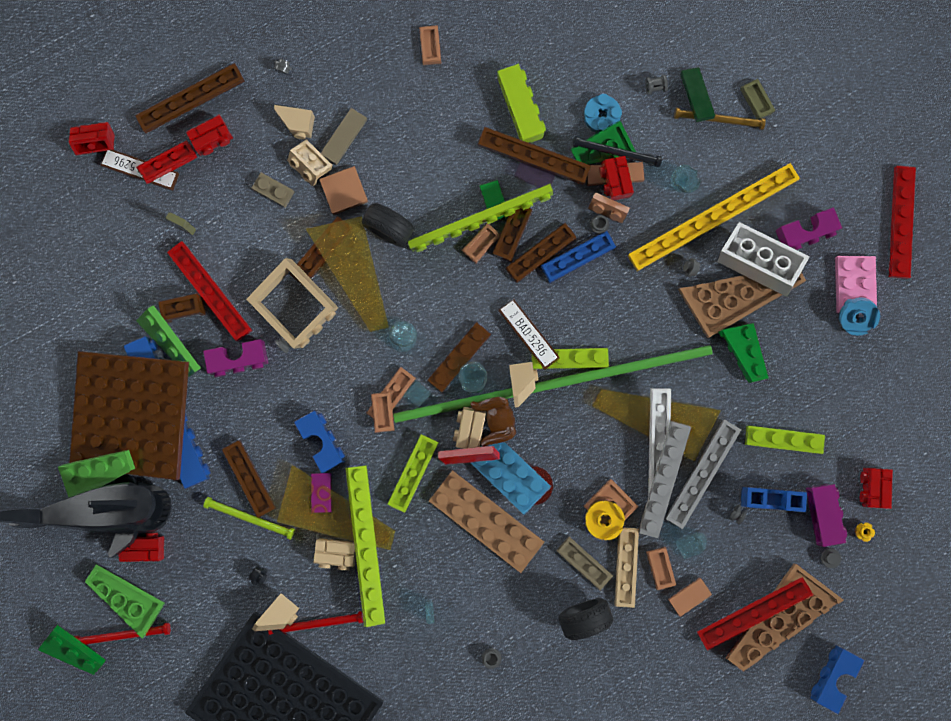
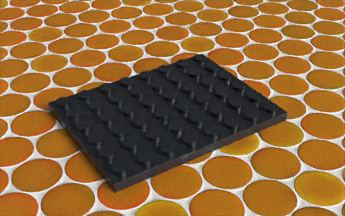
M255 611L185 711V714L195 721H372L384 701L286 632L276 629L272 630L273 634L269 635L268 630L254 631L252 628L261 617Z

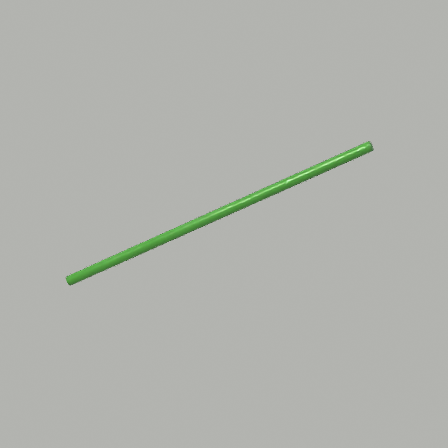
M709 345L535 383L536 389L532 393L712 355V347ZM509 388L393 413L394 421L397 423L462 409L463 407H471L470 404L473 401L480 402L498 396L506 399L513 398V390Z

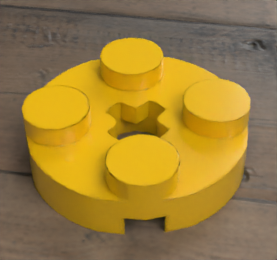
M598 501L592 504L585 514V524L588 531L598 539L612 540L620 535L623 530L625 516L622 509L615 503ZM602 515L610 517L608 525L600 524Z

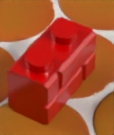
M220 114L186 132L200 156L211 154L214 148L226 146L233 139Z
M109 122L70 128L69 144L75 155L114 150L115 135Z
M626 156L604 160L602 167H599L601 178H605L606 185L603 186L605 196H609V199L614 201L631 197L634 194Z
M863 468V472L860 474L863 491L859 495L862 507L892 509L893 470Z
M158 532L146 533V536H138L137 534L134 543L119 553V562L163 560L164 536H158Z

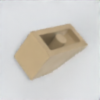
M274 105L277 115L295 138H311L315 118L312 110Z
M532 362L509 365L515 407H519L536 389L535 381H538L537 369H533Z
M280 594L258 619L252 629L254 631L283 629L287 624L291 626L298 617L296 613L299 608L283 594Z

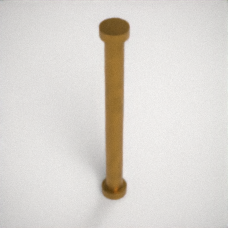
M675 108L674 119L679 117L695 119L692 111ZM715 114L714 119L706 120L759 127L760 130L764 129L766 123L765 118L758 120Z

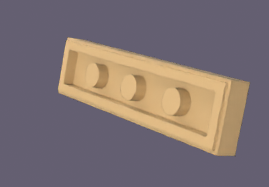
M623 527L622 532L618 535L614 606L635 608L638 528Z

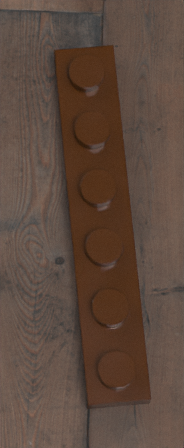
M234 63L140 112L135 117L142 130L148 133L245 82Z
M484 127L478 142V147L584 185L591 167L588 164Z

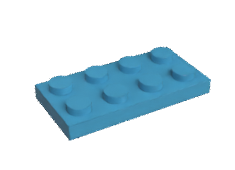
M505 442L489 445L493 446L500 453L499 460L470 463L525 515L551 486Z

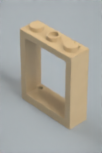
M285 258L246 299L294 349L304 348L310 342L309 338L313 334H318L323 329L322 325L324 322L334 318L336 315L335 311L338 309L337 305L292 259ZM289 272L325 307L297 338L261 303Z

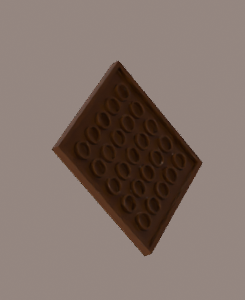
M78 351L69 463L129 450L135 469L126 474L172 480L180 479L189 362Z

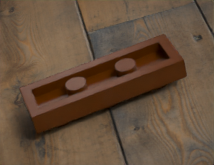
M531 208L517 209L513 215L508 217L493 252L494 256L509 262L512 261L533 210Z

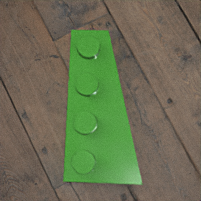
M154 305L148 308L136 320L172 360L189 362L188 377L200 369V366Z
M125 450L62 464L58 469L70 498L88 490L102 487L135 469L130 451Z
M97 564L85 581L142 639L165 602Z

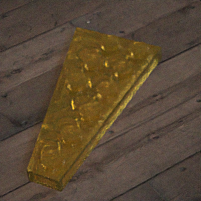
M362 216L307 228V233L369 331L373 332L389 328L365 228L362 224Z
M604 389L600 390L592 407L649 437V397ZM671 402L670 422L674 421L691 426L683 453L684 457L692 461L696 460L721 410Z
M292 465L277 522L354 541L349 500L323 485L318 488L317 496L322 501H327L331 498V512H328L327 508L321 504L316 505L312 509L311 494L314 491V486L311 481L313 478ZM321 488L330 493L327 499L320 497L319 491ZM321 506L326 512L314 513L316 507ZM373 516L376 547L391 550L396 530Z

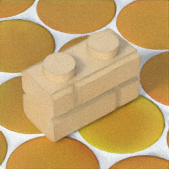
M463 407V411L458 412L457 422L460 423L459 430H455L453 441H456L457 448L466 449L480 446L486 411H476L469 407Z
M321 538L316 540L314 563L319 564L318 567L330 568V565L338 566L339 570H349L350 567L355 566L354 542Z

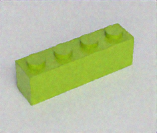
M519 64L497 71V79L519 139L528 143L543 139L546 127L543 120H539V108L532 101L533 92L531 87L526 85L525 80H527L524 69L521 70Z

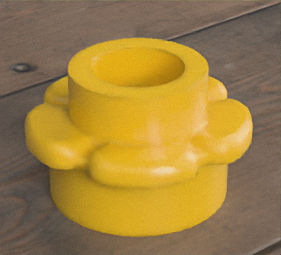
M865 522L864 524L860 523L857 525L855 534L858 539L868 542L874 537L875 530L872 529L870 523Z

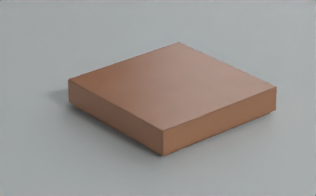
M355 166L319 179L333 215L368 202Z
M609 479L584 505L588 510L592 504L598 501H610L622 509L625 520L638 508L612 479ZM602 515L600 524L608 525L610 517Z

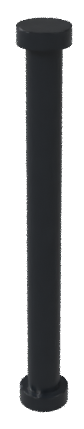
M575 136L573 140V147L575 148L579 146L616 156H626L629 159L654 164V167H660L662 162L661 156L653 157L580 139L579 136Z

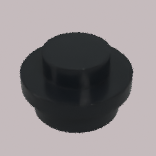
M257 566L249 575L251 583L253 585L262 584L267 578V569Z

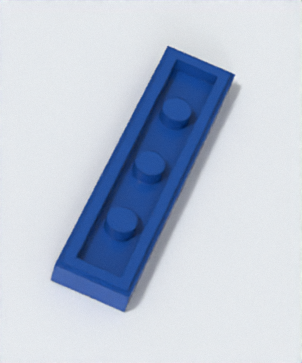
M605 231L541 265V269L549 283L615 249L616 246L608 231Z

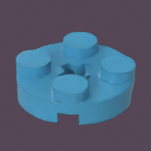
M601 94L593 97L586 104L584 121L590 130L598 133L615 122L620 121L622 110L614 98L607 94ZM600 110L606 112V118L598 116Z
M868 298L848 299L839 313L841 326L849 334L856 336L866 334L871 328L874 329L880 320L879 309ZM862 313L864 316L857 320L855 316Z

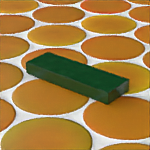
M700 68L682 70L680 75L695 121L701 122L714 119L715 113Z

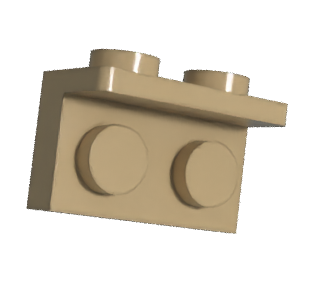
M307 139L289 152L287 160L289 165L296 169L303 179L312 186L316 185L318 178L332 168V164Z

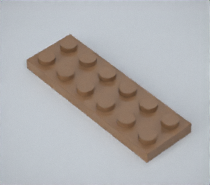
M453 470L429 500L430 503L520 573H522L544 544L542 539Z

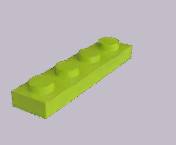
M608 348L554 349L560 359L547 369L609 367ZM532 355L533 369H543Z
M746 426L745 445L816 454L824 453L825 435Z
M422 434L420 435L387 505L404 513L406 512L439 442Z

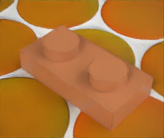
M596 192L588 209L593 210L595 213L602 214L619 223H623L630 209Z

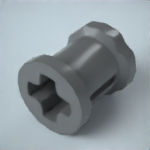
M665 74L651 79L646 77L645 87L647 94H652L654 91L663 90V92H666L668 90Z

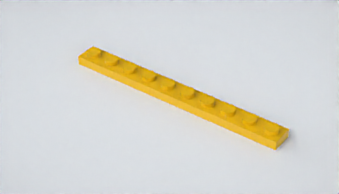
M789 163L627 256L636 271H639L797 182L800 178L792 164Z

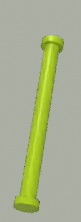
M207 497L203 505L206 509L212 508L287 536L289 540L292 539L295 532L294 528L288 529L257 518L251 514L213 501L211 497Z

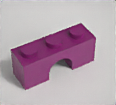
M833 207L819 212L810 218L813 225L812 231L804 230L798 220L781 226L776 230V234L781 243L799 250L803 244L808 243L810 246L820 242L819 238L825 237L829 239L836 236V232L842 229V226Z
M260 339L242 343L243 352L237 360H231L227 349L224 347L203 351L207 374L214 375V377L226 376L225 372L233 371V374L245 372V368L252 367V370L264 368L263 365L269 364L265 342Z

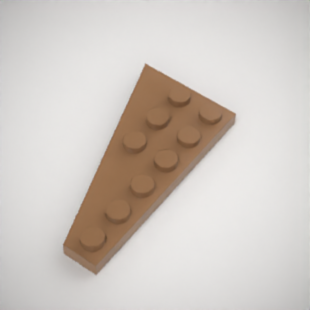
M802 273L799 275L793 288L806 281ZM744 275L678 289L707 338L782 295Z
M794 563L774 591L803 577L814 596L746 630L726 656V659L744 672L761 660L765 654L779 647V644L786 639L789 640L813 623V620L827 613L831 607L844 600Z

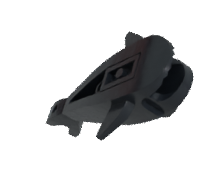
M124 474L115 479L116 484L88 490L43 509L0 511V522L9 523V526L17 528L52 526L116 534L108 552V556L114 558L134 543L138 533L155 532L161 529L169 519L172 505L169 493L165 489L155 485H138L137 480L133 476Z

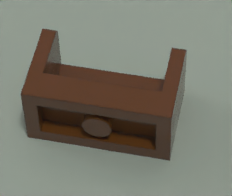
M198 294L158 302L161 316L167 323H172L174 319L196 314L206 315L203 298Z

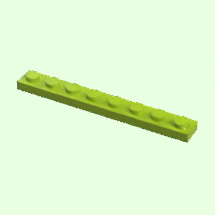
M551 184L409 240V247L412 251L420 252L427 249V246L430 244L438 245L443 243L444 239L450 236L452 238L458 237L465 230L473 231L478 229L480 224L485 222L487 224L493 223L498 220L497 217L513 215L515 210L520 208L523 210L528 209L537 201L545 202L551 199L550 196L553 195Z
M366 465L345 469L364 627L385 624Z

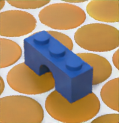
M313 411L294 422L303 439H308L312 436L321 438L323 447L319 453L313 456L321 473H326L345 462L343 460L345 454L341 447H336L334 443L336 438L331 430H327L325 426L327 421L322 413L319 414L317 411Z
M742 487L741 506L806 512L807 492Z
M836 645L835 649H832L829 653V661L822 668L820 679L813 686L810 698L839 714L847 696L838 691L836 686L837 679L843 674L856 678L865 660Z

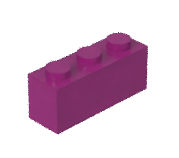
M835 484L806 487L816 544L825 547L846 543L847 530L842 523L843 510L839 507L838 499L840 495L838 488L835 487Z

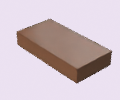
M438 25L419 27L423 65L441 64Z
M486 223L462 249V252L476 264L496 243L501 234Z
M391 392L371 394L375 433L395 431Z
M666 547L646 551L656 590L676 586Z
M699 577L670 597L668 601L681 617L712 594Z

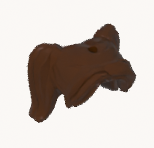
M498 396L480 402H471L470 405L473 410L486 411V420L491 431L490 435L481 440L482 447L508 441L516 435L514 427L515 417L513 410L509 407L508 399Z

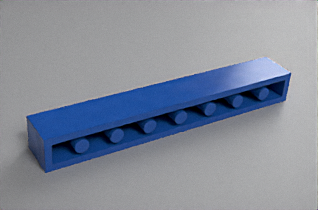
M146 336L124 345L128 356L162 359L161 357L158 358L156 354L158 348L155 341L150 340ZM186 413L180 479L185 489L210 479L209 474H211L207 463L204 464L202 461L203 452L200 446H196L193 440L196 438L194 431L187 426L186 421H188Z

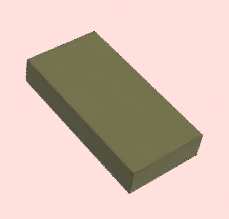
M758 79L740 88L756 119L760 120L776 111Z
M168 212L166 219L177 228L194 235L196 229L189 222Z

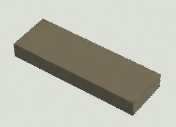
M351 108L321 154L327 160L337 165L366 123L367 117Z
M569 536L556 550L600 591L613 577L611 573Z

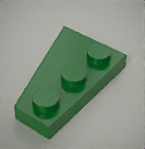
M621 121L615 122L586 139L587 141L636 152ZM579 146L577 148H570L575 160L585 164H593L621 157Z
M754 323L718 331L720 336L724 337L728 343L727 348L729 351L734 353L738 360L737 365L748 383L768 379Z
M58 625L38 649V651L92 675L106 661Z

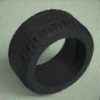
M378 203L371 204L362 218V224L366 229L398 247L405 246L414 232V226L409 220Z
M602 598L575 604L562 611L559 615V623L563 634L569 640H580L599 634L608 629L614 621L608 602Z

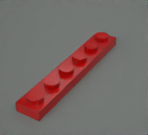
M894 167L889 260L890 278H911L916 167Z
M183 241L167 252L235 341H240L252 331L248 323Z
M801 577L701 629L697 633L708 651L814 595L804 578Z

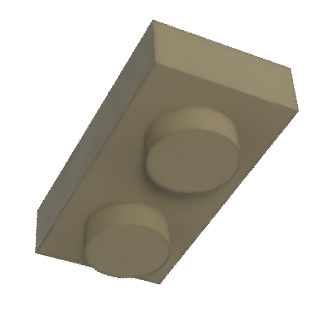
M262 172L252 186V190L286 208L294 194V190Z

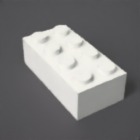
M739 222L721 250L718 262L787 297L810 256Z

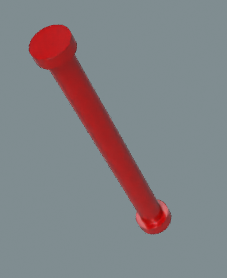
M358 611V614L297 622L291 626L287 624L280 630L291 632L352 622L363 623L362 611ZM268 630L269 635L273 634L272 630Z
M164 623L162 626L150 627L145 636L163 633L164 635H170V624ZM134 630L86 637H74L86 645L140 636Z

